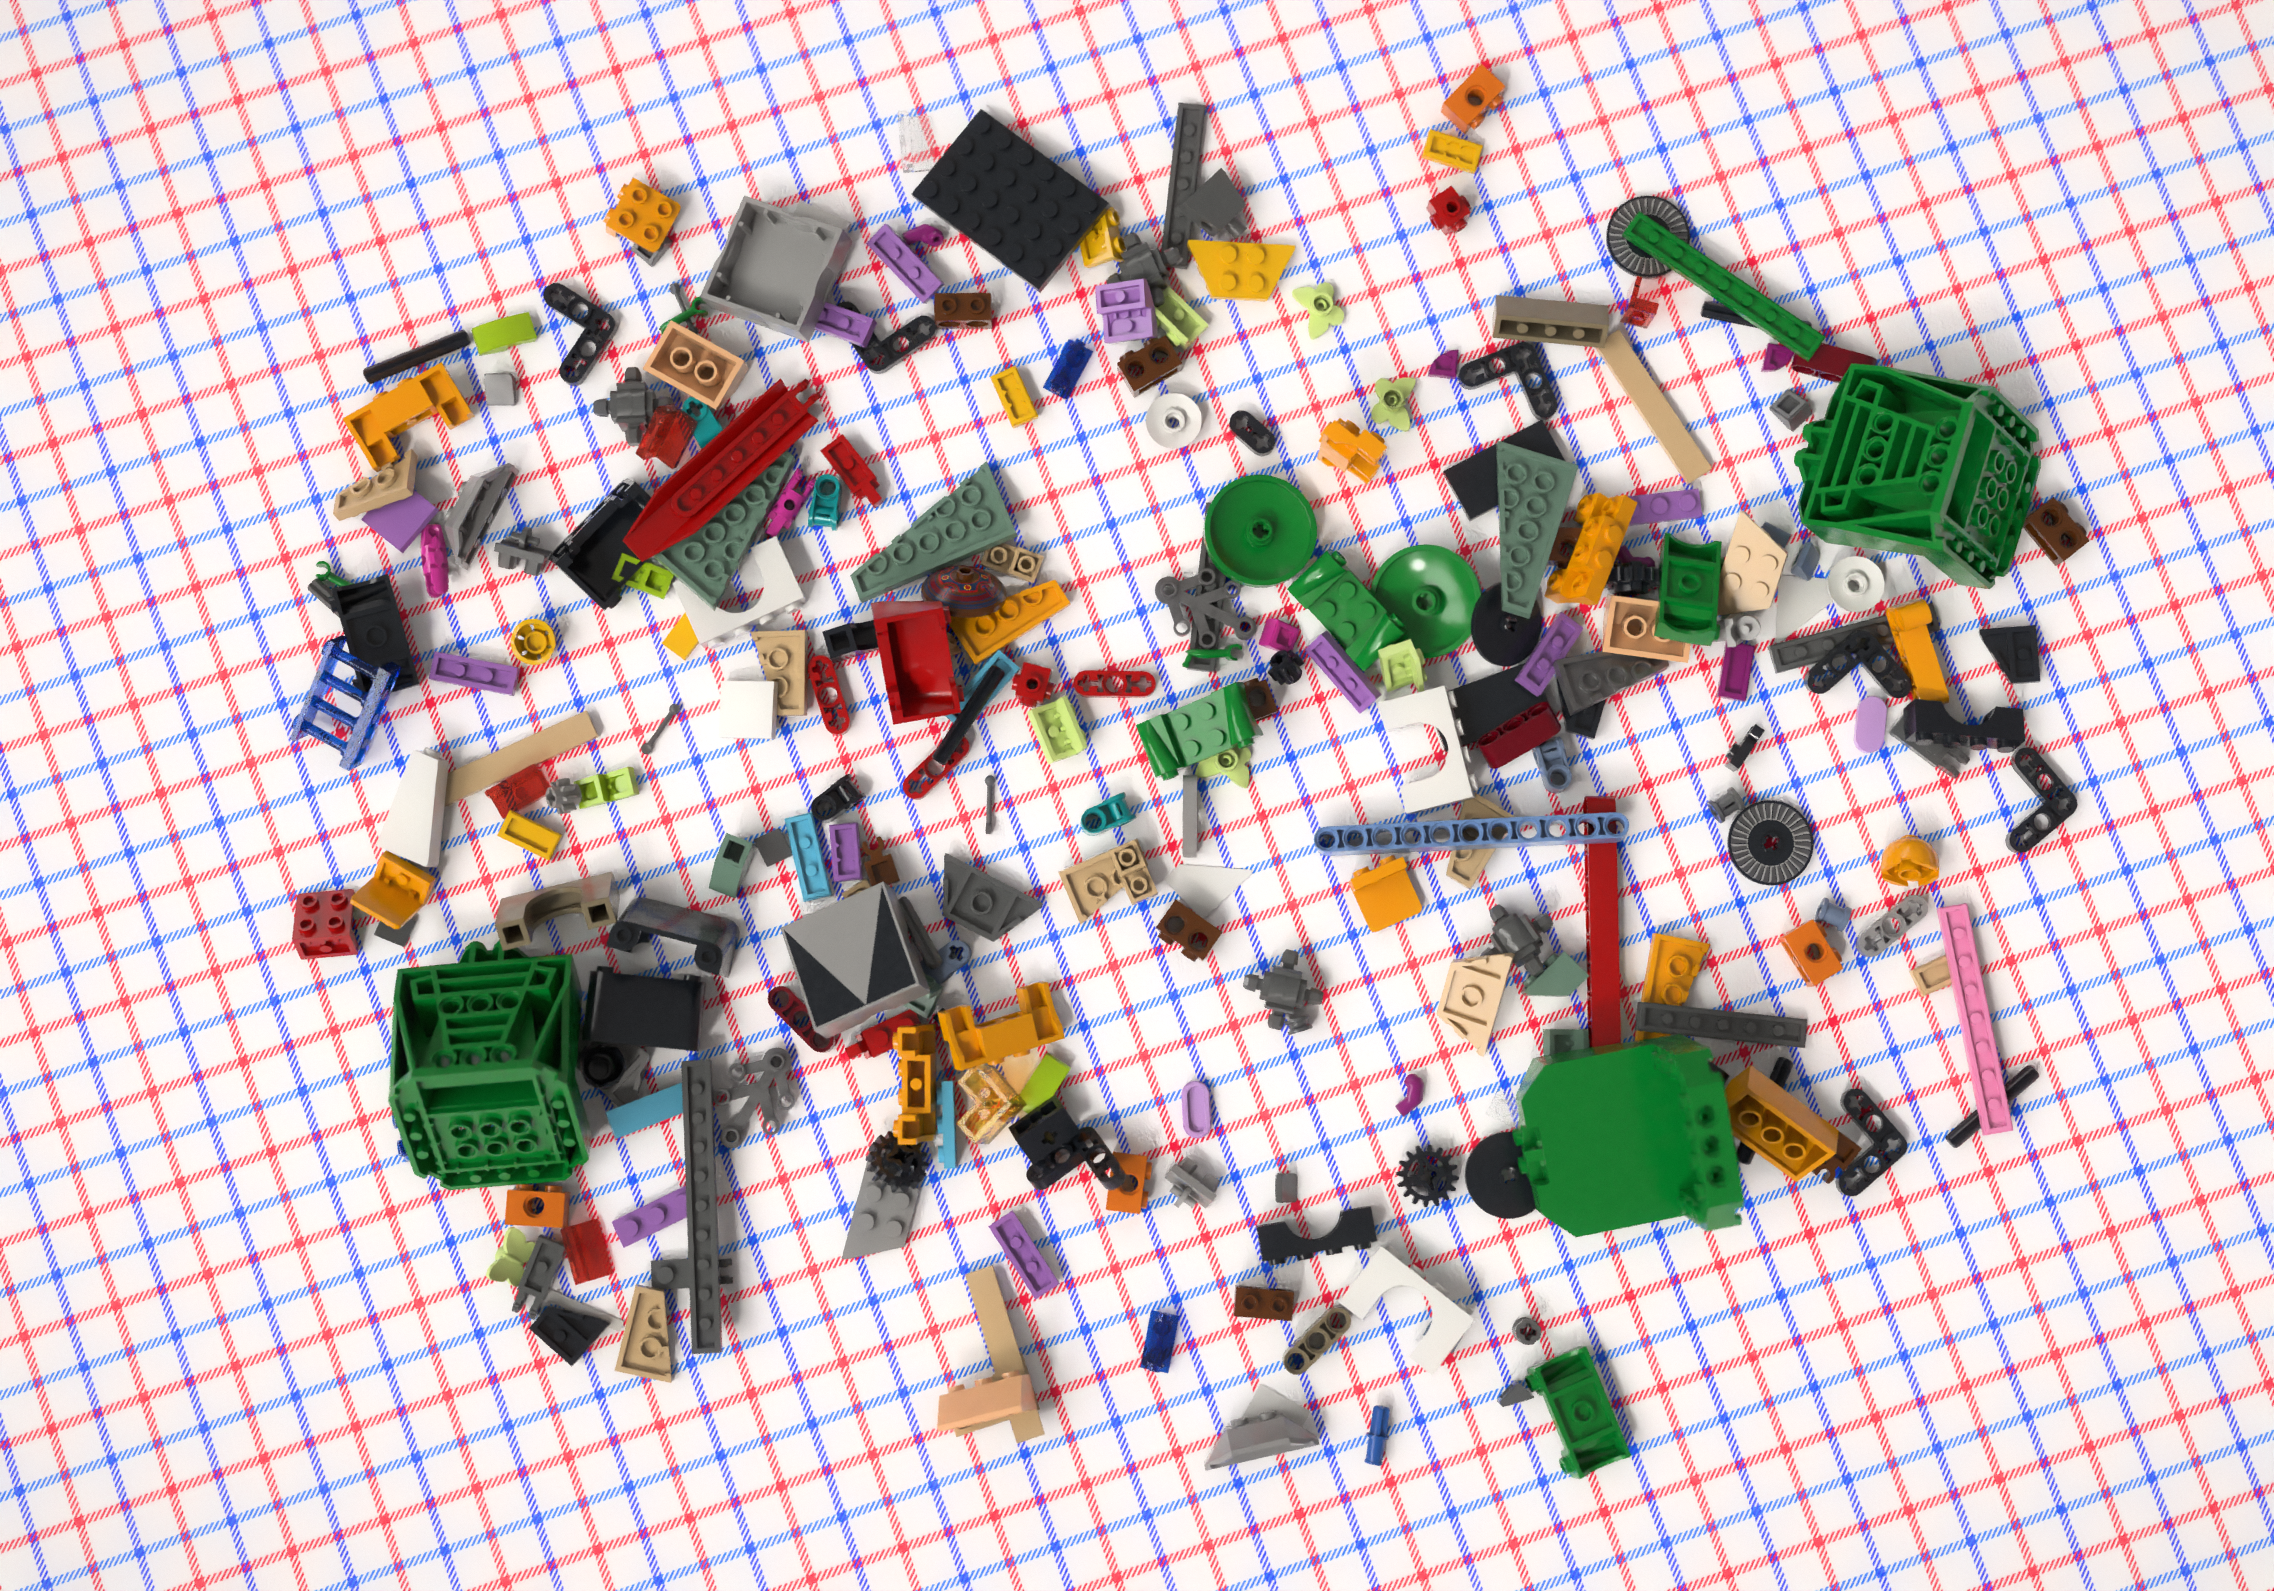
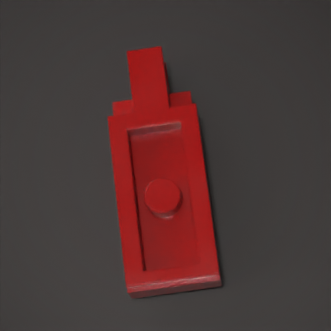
M843 434L820 450L853 495L857 496L860 501L866 497L874 508H877L884 502L875 490L880 486L877 477Z
M909 1009L861 1031L862 1033L856 1035L858 1042L846 1047L845 1051L849 1059L864 1054L866 1060L871 1057L875 1058L894 1049L893 1034L898 1032V1027L921 1024L917 1013Z

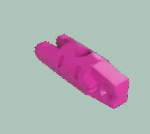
M799 468L796 469L778 501L767 515L772 521L765 533L772 538L778 535L782 527L789 530L797 514L814 490L816 482L814 478L807 483L802 495L793 490L796 483L802 478L803 471ZM785 501L792 502V510H787L785 508Z
M427 524L421 531L420 551L427 593L431 598L435 599L448 592L449 566L441 525Z

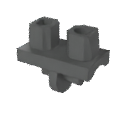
M526 526L521 533H511V540L519 541V543L502 539L501 543H495L494 551L499 552L498 567L513 570L516 568L517 558L526 559L524 573L533 576H539L542 573L545 562L549 561L548 558L552 553L550 550L534 547L539 546L540 538L533 537L532 528Z

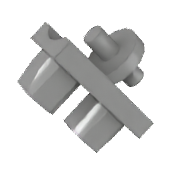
M1743 612L1731 614L1725 619L1717 621V624H1720V634L1718 641L1713 642L1727 641V647H1736L1744 640H1753L1761 631L1760 622L1754 616H1743Z
M1185 1157L1178 1165L1174 1164L1164 1178L1173 1184L1169 1192L1178 1198L1174 1206L1179 1208L1184 1202L1193 1208L1196 1203H1199L1206 1209L1217 1196L1215 1192L1220 1181L1209 1173L1204 1176L1201 1182L1192 1177L1191 1175L1198 1165L1189 1157Z

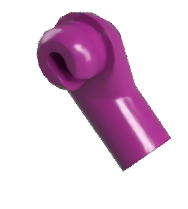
M922 224L902 233L903 240L908 246L921 241L930 246L937 247L944 242L942 231L928 224Z
M1626 545L1620 547L1617 554V559L1620 563L1640 561L1641 564H1647V567L1655 568L1653 558L1648 556L1645 558L1633 557Z
M1413 1073L1407 1075L1404 1080L1407 1086V1096L1395 1105V1108L1403 1117L1423 1101L1424 1081Z

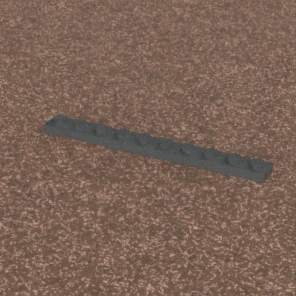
M712 1060L681 1061L692 1354L722 1353Z

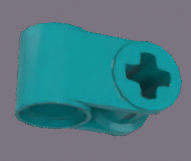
M689 397L684 401L682 405L683 414L692 429V434L702 449L723 428L717 418L713 416L708 405L693 397ZM693 407H697L700 410V416L696 417L692 412Z
M824 474L816 480L813 499L809 509L808 527L813 528L817 525L831 527L832 531L838 530L843 489L835 476ZM828 482L834 483L836 489L833 494H822L824 484Z
M1125 792L1112 796L1084 811L1080 821L1082 831L1088 836H1097L1135 820L1137 817L1131 813L1126 803ZM1090 815H1096L1101 820V826L1097 829H1090L1087 827L1085 819Z

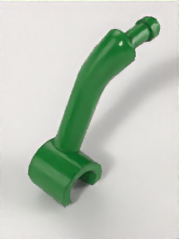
M696 297L692 301V307L669 319L659 327L661 336L671 320L681 324L696 314L699 317H706L708 311L697 310L700 304L706 303L700 297Z
M318 561L316 563V567L327 569L325 574L315 575L320 581L329 580L338 586L355 584L332 573L330 565L326 561Z
M1229 644L1224 649H1188L1185 651L1187 656L1182 663V667L1187 669L1192 657L1206 659L1226 658L1229 661H1237L1238 659L1231 655V649L1233 647L1240 651L1243 649L1239 644Z

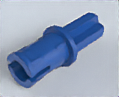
M1375 1405L1373 1407L1370 1431L1366 1432L1368 1444L1364 1462L1370 1465H1383L1385 1442L1389 1440L1387 1429L1390 1408L1386 1406Z

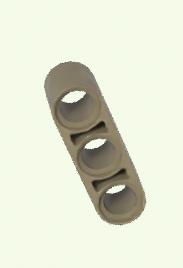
M1332 1306L1327 1309L1285 1350L1282 1356V1363L1285 1369L1293 1375H1300L1308 1370L1351 1326V1316L1348 1311L1340 1306ZM1335 1312H1341L1345 1316V1323L1338 1328L1332 1327L1329 1321L1330 1316ZM1316 1332L1324 1336V1343L1319 1348H1313L1309 1345V1337ZM1293 1353H1300L1303 1356V1364L1299 1368H1291L1288 1365V1358Z

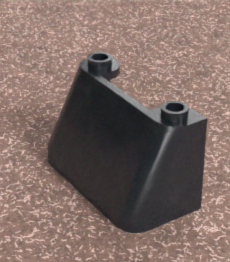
M628 478L621 481L554 549L548 558L604 611L608 607L610 609L614 608L621 601V587L647 561H640L637 565L625 561L619 574L623 579L620 582L611 579L622 553L639 559L627 547L623 539L651 499V496L641 486Z
M638 897L629 903L609 933L606 946L632 953L633 948L637 944L649 943L652 934L697 945L694 953L696 966L705 972L728 978L740 930L734 921L724 917L645 897Z
M597 966L596 971H590L582 1040L699 1052L706 983L701 982V976L684 975L683 980L614 973V967Z

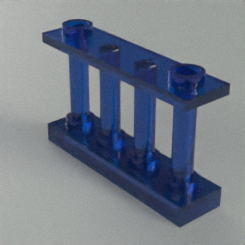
M341 635L328 640L321 650L322 660L301 712L292 722L291 728L293 732L290 740L295 742L308 736V734L340 751V755L343 757L339 766L350 771L362 765L402 667L394 662L377 668L343 650L347 637ZM338 660L370 677L371 682H373L370 691L366 693L333 675ZM328 685L360 702L361 707H363L360 715L355 717L323 700ZM320 710L351 727L352 735L350 739L345 742L314 725L313 721L317 711Z

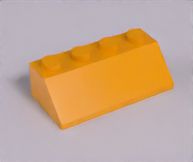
M1752 1065L1734 1077L1726 1087L1725 1095L1733 1136L1795 1182H1798L1836 1154L1839 1130Z

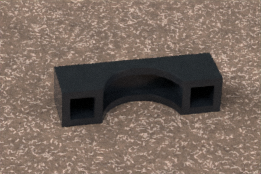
M873 620L862 623H848L822 631L830 659L833 663L879 650Z
M1914 699L1903 709L1905 741L1916 742L1917 745L1943 744L1946 748L1966 746L1976 751L1988 748L1997 749L2000 753H2010L2025 742L2023 709L1996 706L1984 716L1982 723L1979 725H1966L1955 720L1946 711L1942 701Z
M1371 1206L1341 1210L1335 1227L1327 1235L1317 1239H1306L1297 1236L1290 1230L1285 1221L1256 1226L1261 1260L1263 1262L1268 1261L1269 1266L1286 1263V1257L1297 1256V1261L1315 1258L1314 1252L1325 1251L1326 1256L1343 1253L1342 1247L1353 1245L1354 1250L1371 1248V1242L1377 1241Z

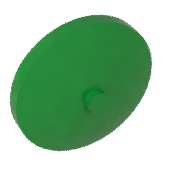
M1249 475L1230 482L1214 497L1204 519L1203 536L1209 557L1225 576L1241 585L1267 588L1289 581L1304 568L1312 556L1316 545L1317 524L1308 500L1292 484L1274 476Z
M1423 544L1410 546L1396 552L1381 565L1370 588V591L1392 614L1395 612L1406 624L1404 627L1408 633L1395 644L1411 639L1414 648H1420L1424 658H1435L1455 651L1471 637L1472 613L1477 600L1482 594V588L1477 574L1471 565L1462 556L1448 548Z

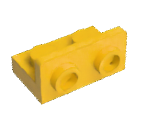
M1113 207L1109 208L1080 244L1084 267L1092 268L1112 260L1117 262L1124 261L1121 253L1126 251L1123 238L1120 236L1118 226L1120 225V217Z

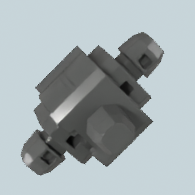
M1135 232L1127 234L1124 237L1127 251L1121 253L1124 261L1118 263L1121 273L1118 274L1116 272L1109 276L1106 282L1110 284L1147 279L1154 306L1157 308L1165 303L1162 289L1168 287L1165 279L1170 277L1167 267L1176 266L1183 258L1177 247L1164 250L1165 253L1161 254L1157 246L1150 248L1147 241L1142 243Z
M628 367L625 371V382L616 383L617 391H610V401L607 398L594 401L593 412L599 417H609L610 414L614 424H618L622 432H625L628 445L640 446L643 441V431H650V422H657V412L660 415L674 412V400L668 396H659L657 399L654 390L649 389L646 382L642 381V374L639 368Z
M1499 904L1491 908L1489 913L1495 926L1492 928L1494 934H1491L1489 938L1492 941L1493 948L1490 949L1488 947L1480 956L1513 953L1515 955L1512 964L1514 963L1517 968L1524 965V968L1533 977L1541 974L1544 971V967L1538 955L1541 953L1540 947L1544 943L1539 933H1546L1552 928L1554 923L1547 913H1542L1534 918L1535 921L1531 922L1526 914H1522L1520 918L1516 913L1509 916L1506 909Z
M1286 949L1280 961L1283 962L1282 967L1273 965L1272 972L1265 971L1263 979L1259 978V975L1247 974L1244 977L1243 987L1253 992L1260 990L1259 999L1265 1000L1264 1007L1272 1010V1014L1268 1015L1267 1022L1268 1027L1271 1029L1281 1030L1286 1017H1283L1284 1013L1293 1014L1295 1007L1302 1009L1304 1000L1307 1001V1004L1311 1005L1322 1004L1324 993L1313 987L1310 990L1306 989L1308 980L1301 979L1302 971L1294 970V966H1298L1299 955L1297 951Z

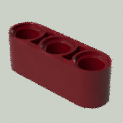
M1821 343L1809 361L1794 353L1791 369L1805 375L1840 383L1851 363L1876 365L1877 359L1866 354Z
M1540 702L1481 736L1477 741V746L1489 767L1496 769L1552 738L1560 732L1562 727L1548 702Z
M776 986L771 989L767 998L769 1006L811 1049L820 1053H827L833 1050L837 1041L836 1035L830 1037L829 1044L825 1048H819L816 1045L815 1037L818 1033L814 1031L810 1016L807 1026L800 1028L796 1025L795 1017L799 1012L805 1011L808 1015L809 1013L805 1002L793 990L785 986ZM781 991H785L789 995V1002L784 1007H778L775 1003V996Z

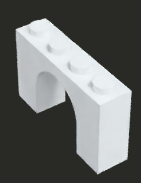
M776 536L751 547V551L764 578V591L759 602L745 612L730 613L719 607L714 611L680 580L672 583L696 637L703 648L715 649L725 643L724 639L733 635L735 638L744 636L751 631V627L759 623L761 626L768 625L777 620V615L787 612V614L797 612L803 608L802 604L807 602Z
M1444 685L1378 703L1385 731L1392 732L1419 724H1428L1438 728L1445 736L1448 744V758L1439 773L1428 779L1399 786L1406 814L1410 815L1476 798L1474 791L1479 790L1475 774L1469 773L1467 763L1472 761L1468 746L1463 747L1460 736L1465 735L1462 721L1460 718H1455L1453 708L1458 706L1454 691H1449L1448 687Z
M1381 1246L1339 1302L1361 1320H1364L1380 1298L1389 1290L1396 1287H1411L1420 1291L1430 1303L1432 1322L1428 1332L1409 1355V1358L1433 1376L1475 1321L1471 1317L1474 1311L1461 1301L1457 1305L1447 1298L1450 1292L1437 1282L1434 1286L1430 1285L1424 1280L1427 1274L1414 1264L1410 1268L1401 1262L1404 1256L1390 1246L1386 1250Z

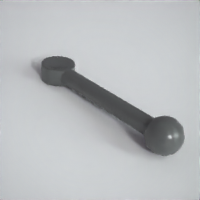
M678 283L670 284V292L672 295H675L681 311L684 312L687 309L680 295V286ZM689 318L686 320L688 330L698 335L697 327L693 326Z
M678 704L670 705L669 713L649 742L641 746L643 754L649 755L652 753V746L673 715L679 713L680 707Z
M988 775L984 780L987 785L985 834L992 833L993 785L996 782L994 776Z

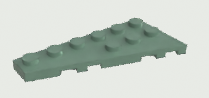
M1497 440L1502 611L1529 619L1579 465Z
M786 450L695 534L654 555L657 561L714 611L796 463L795 457Z
M987 461L979 467L980 470L969 479L967 477L959 483L960 487L948 497L944 496L916 519L911 524L912 527L901 536L897 535L891 540L892 543L880 554L876 553L850 575L859 600L862 603L1018 537Z

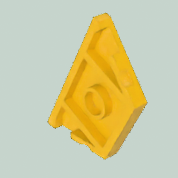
M1206 240L1187 241L1188 250H1191L1197 264L1196 267L1206 283V289L1211 299L1267 302L1295 251V245Z

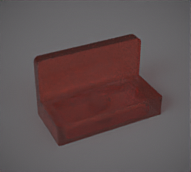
M1636 276L1628 289L1620 322L1647 329L1657 314L1659 303L1637 298L1642 277Z
M675 404L658 406L635 454L643 460L656 457L671 469L677 468L698 422Z
M532 764L486 790L484 793L493 801L500 816L505 820L510 809L518 813L544 798L547 788L551 787L541 767Z
M599 1219L589 1220L560 1229L575 1285L613 1274Z

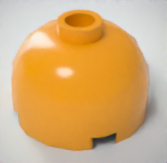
M1904 835L1885 848L1881 860L1882 878L1888 883L1908 887L1907 881H1918V886L1933 883L1939 877L1938 854L1928 842L1919 839L1915 835Z

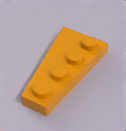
M1052 580L1006 597L1003 607L992 614L974 618L951 616V623L948 624L976 666L998 650L1003 649L1067 608L1071 603L1056 580Z
M1652 933L1641 1002L1682 1006L1687 1000L1688 991L1694 977H1697L1701 967L1700 963L1704 954L1707 953L1710 944ZM1636 1031L1634 1041L1671 1036V1034Z

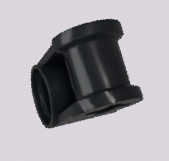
M847 774L837 780L830 788L812 801L811 811L818 822L823 824L833 822L846 811L856 807L867 797L865 793H860L851 780V774ZM844 788H846L849 791L852 797H849ZM823 802L832 805V812L827 816H821L817 813L818 806Z

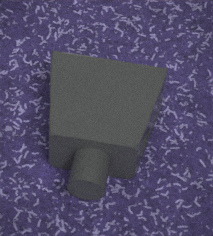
M1222 168L1178 208L1183 215L1212 237L1225 228L1236 240L1247 229L1236 216L1246 207V203Z

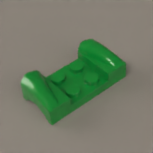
M1665 533L1660 550L1659 569H1661L1654 636L1710 647L1713 641H1718L1720 634V624H1717L1719 579L1724 564V557H1721L1722 541H1714L1707 544H1689L1678 540L1671 533Z
M1329 549L1296 579L1287 590L1306 610L1308 609L1346 649L1345 652L1365 672L1379 659L1378 650L1395 644L1408 633L1404 627L1406 624L1395 612L1392 614L1346 565L1347 560L1340 552Z
M1243 682L1232 683L1211 692L1206 697L1136 725L1155 778H1162L1163 781L1179 776L1178 771L1237 746L1239 749L1255 744L1254 739L1264 735L1250 710Z
M1577 1346L1527 1369L1528 1375L1525 1376L1526 1384L1531 1392H1536L1539 1396H1543L1564 1447V1450L1561 1451L1562 1457L1559 1458V1464L1565 1475L1569 1474L1572 1478L1582 1479L1601 1467L1631 1457L1587 1346Z

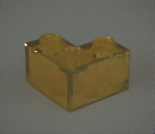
M985 1063L970 1068L958 1081V1084L975 1104L956 1124L973 1144H990L1027 1103L994 1065Z

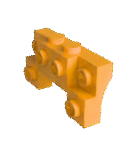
M442 362L414 378L408 377L397 384V388L390 392L384 391L373 397L372 402L342 418L372 469L376 472L382 470L381 467L389 462L393 464L401 459L391 439L439 412L450 430L475 417Z
M1339 418L1337 421H1330L1320 434L1319 442L1321 444L1317 459L1327 467H1337L1344 473L1346 471L1351 472L1367 485L1379 470L1380 465L1377 462L1387 449V446L1384 445L1385 440L1374 431L1369 433L1366 429L1360 434V428L1350 420L1345 422Z
M1601 493L1583 496L1577 505V513L1574 519L1575 522L1583 526L1567 569L1555 570L1548 578L1545 597L1557 604L1580 603L1598 605L1637 506L1636 501L1626 495L1608 498Z
M1039 981L1016 988L1020 1011L976 1025L974 1024L969 1005L963 1004L937 1012L943 1039L949 1042L954 1068L963 1071L985 1063L997 1065L1005 1061L1004 1057L1010 1055L1022 1057L1030 1054V1049L1064 1039L1063 1027L1055 1011L1048 982Z
M936 1024L902 1025L898 1027V1032L893 1034V1048L898 1050V1057H902L898 1061V1075L902 1077V1088L898 1090V1104L902 1106V1113L898 1115V1120H894L893 1135L898 1137V1145H916L920 1142L936 1139Z

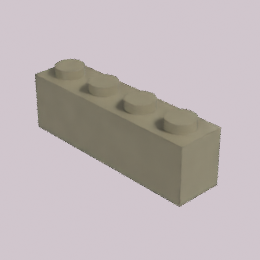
M1496 295L1492 315V338L1605 348L1609 329L1608 305Z

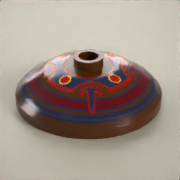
M965 565L940 569L928 576L921 586L923 601H942L943 607H949L950 616L961 618L982 617L992 614L1003 607L1007 596L1006 587L995 575L985 570Z

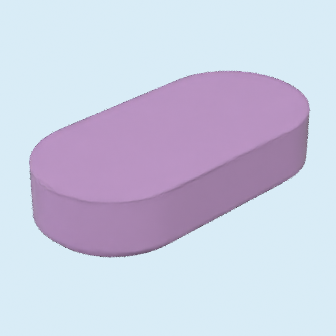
M1875 696L1861 700L1856 708L1853 741L1859 751L1867 754L1879 750L1884 743L1887 707L1882 699Z
M1191 1081L1183 1087L1181 1092L1183 1129L1188 1136L1198 1139L1205 1137L1211 1130L1210 1091L1203 1082Z

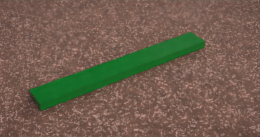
M1639 211L1623 232L1622 236L1806 361L1811 359L1826 338V336Z

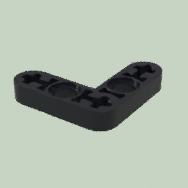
M552 283L543 292L546 304L558 314L584 329L559 368V374L567 385L578 386L586 380L615 336L617 323L609 313L560 283ZM561 291L562 297L569 302L568 306L566 307L559 300L553 303L551 294L553 292L558 294ZM577 305L587 306L588 313L585 317L576 318L573 316V310ZM608 320V325L610 326V329L608 331L606 329H603L598 336L602 340V342L599 343L598 340L595 337L590 336V334L593 332L594 335L597 336V334L600 331L598 323H605ZM587 342L594 343L596 346V351L591 356H584L581 353V347ZM575 356H578L583 362H586L587 364L586 366H584L580 362V364L577 367L579 375L577 377L571 376L569 379V374L567 373V370L569 368L574 369L577 366L578 361L574 358Z
M843 301L837 305L861 314L858 308L849 301ZM926 315L919 316L881 342L873 332L866 348L853 343L851 345L868 370L874 374H883L932 342L937 335V327L931 317ZM923 323L925 326L931 325L929 327L930 333L928 335L920 333L915 336L918 342L914 344L907 332L911 330L913 335L920 331V324ZM898 338L907 339L909 342L908 349L904 352H897L893 348L894 341ZM872 347L878 357L884 356L882 359L883 365L880 367L877 364L871 365L873 358L868 350Z
M1527 342L1514 344L1468 362L1461 367L1458 373V383L1466 390H1474L1515 374L1530 411L1536 419L1549 420L1557 411V400L1537 352ZM1519 350H1522L1523 353H1529L1526 359L1529 367L1533 364L1535 365L1534 368H1529L1524 373L1521 372L1525 368L1524 361L1522 359L1517 360L1516 358ZM1493 359L1501 360L1505 366L1504 371L1501 373L1492 372L1489 368L1490 361ZM1480 364H1483L1484 373L1477 375L1475 382L1472 383L1470 379L1465 380L1464 377L1467 374V370H1470L1471 373L1479 372L1482 368ZM1532 374L1537 375L1541 379V386L1535 389L1528 387L1526 384V377ZM1543 390L1546 391L1541 396L1544 404L1550 403L1551 405L1546 414L1544 410L1539 411L1537 409L1540 405L1539 397L1532 398L1533 395H1538Z
M1856 630L1850 633L1815 664L1804 677V685L1808 691L1824 694L1860 663L1885 694L1890 697L1904 698L1909 694L1912 687L1910 678L1870 632ZM1857 637L1866 638L1864 642L1865 649L1857 648L1852 654L1844 649L1846 646L1848 649H1853L1858 644ZM1838 654H1843L1847 661L1846 666L1841 670H1836L1832 663L1833 658ZM1877 656H1882L1886 661V666L1881 672H1876L1872 668V662ZM1827 670L1835 675L1833 678L1831 675H1826L1821 680L1822 687H1813L1812 685L1815 682L1814 675L1823 676ZM1890 674L1893 679L1902 680L1903 682L1900 684L1902 690L1892 691L1894 687L1893 682L1889 678H1884V680L1882 678Z
M2029 747L2015 751L2011 756L2010 762L2013 770L2042 804L2006 835L2005 843L2007 848L2016 854L2031 850L2069 818L2078 806L2075 795L2037 751ZM2020 755H2022L2023 757L2029 755L2031 758L2028 761L2029 765L2033 769L2039 766L2041 770L2033 773L2030 777L2028 773L2032 772L2033 770L2028 765H2025L2023 767L2020 765V762L2022 761ZM2040 775H2046L2050 778L2051 786L2048 790H2041L2038 787L2037 778ZM2058 788L2060 792L2055 793V795L2060 800L2067 799L2066 808L2068 810H2059L2057 807L2060 804L2059 800L2055 796L2048 798L2047 795L2055 792ZM2039 814L2044 815L2048 819L2049 824L2045 830H2039L2034 824L2035 817ZM2028 830L2033 833L2023 840L2025 846L2015 845L2014 842L2017 840L2015 834L2020 836Z
M1848 1089L1840 1098V1105L1844 1112L1872 1143L1845 1171H1841L1836 1177L1835 1184L1838 1192L1850 1197L1857 1196L1903 1157L1908 1147L1904 1136L1871 1098L1860 1089ZM1850 1095L1853 1097L1860 1096L1861 1099L1858 1101V1104L1863 1109H1867L1868 1106L1871 1108L1860 1119L1857 1115L1862 1112L1857 1107L1850 1108L1848 1105L1851 1102ZM1872 1115L1877 1116L1881 1121V1127L1876 1132H1871L1866 1126L1867 1119ZM1889 1139L1891 1141L1898 1140L1899 1143L1896 1145L1897 1152L1889 1151L1884 1157L1876 1152L1877 1148L1880 1152H1884L1890 1146L1887 1142ZM1869 1156L1875 1157L1879 1162V1167L1874 1173H1869L1864 1168V1161ZM1857 1167L1859 1172L1867 1177V1179L1864 1181L1862 1177H1859L1853 1183L1856 1187L1854 1190L1850 1188L1845 1189V1177L1854 1178L1859 1174L1854 1170Z
M1087 1126L1079 1129L1080 1132L1071 1141L1060 1145L1047 1158L1032 1164L1026 1172V1177L1036 1190H1045L1085 1161L1105 1189L1115 1190L1126 1180V1173L1093 1127ZM1088 1139L1093 1143L1090 1148L1085 1143ZM1105 1153L1101 1161L1093 1163L1097 1155ZM1070 1154L1065 1162L1058 1163L1063 1155ZM1109 1168L1113 1172V1175L1111 1177H1109L1105 1172Z

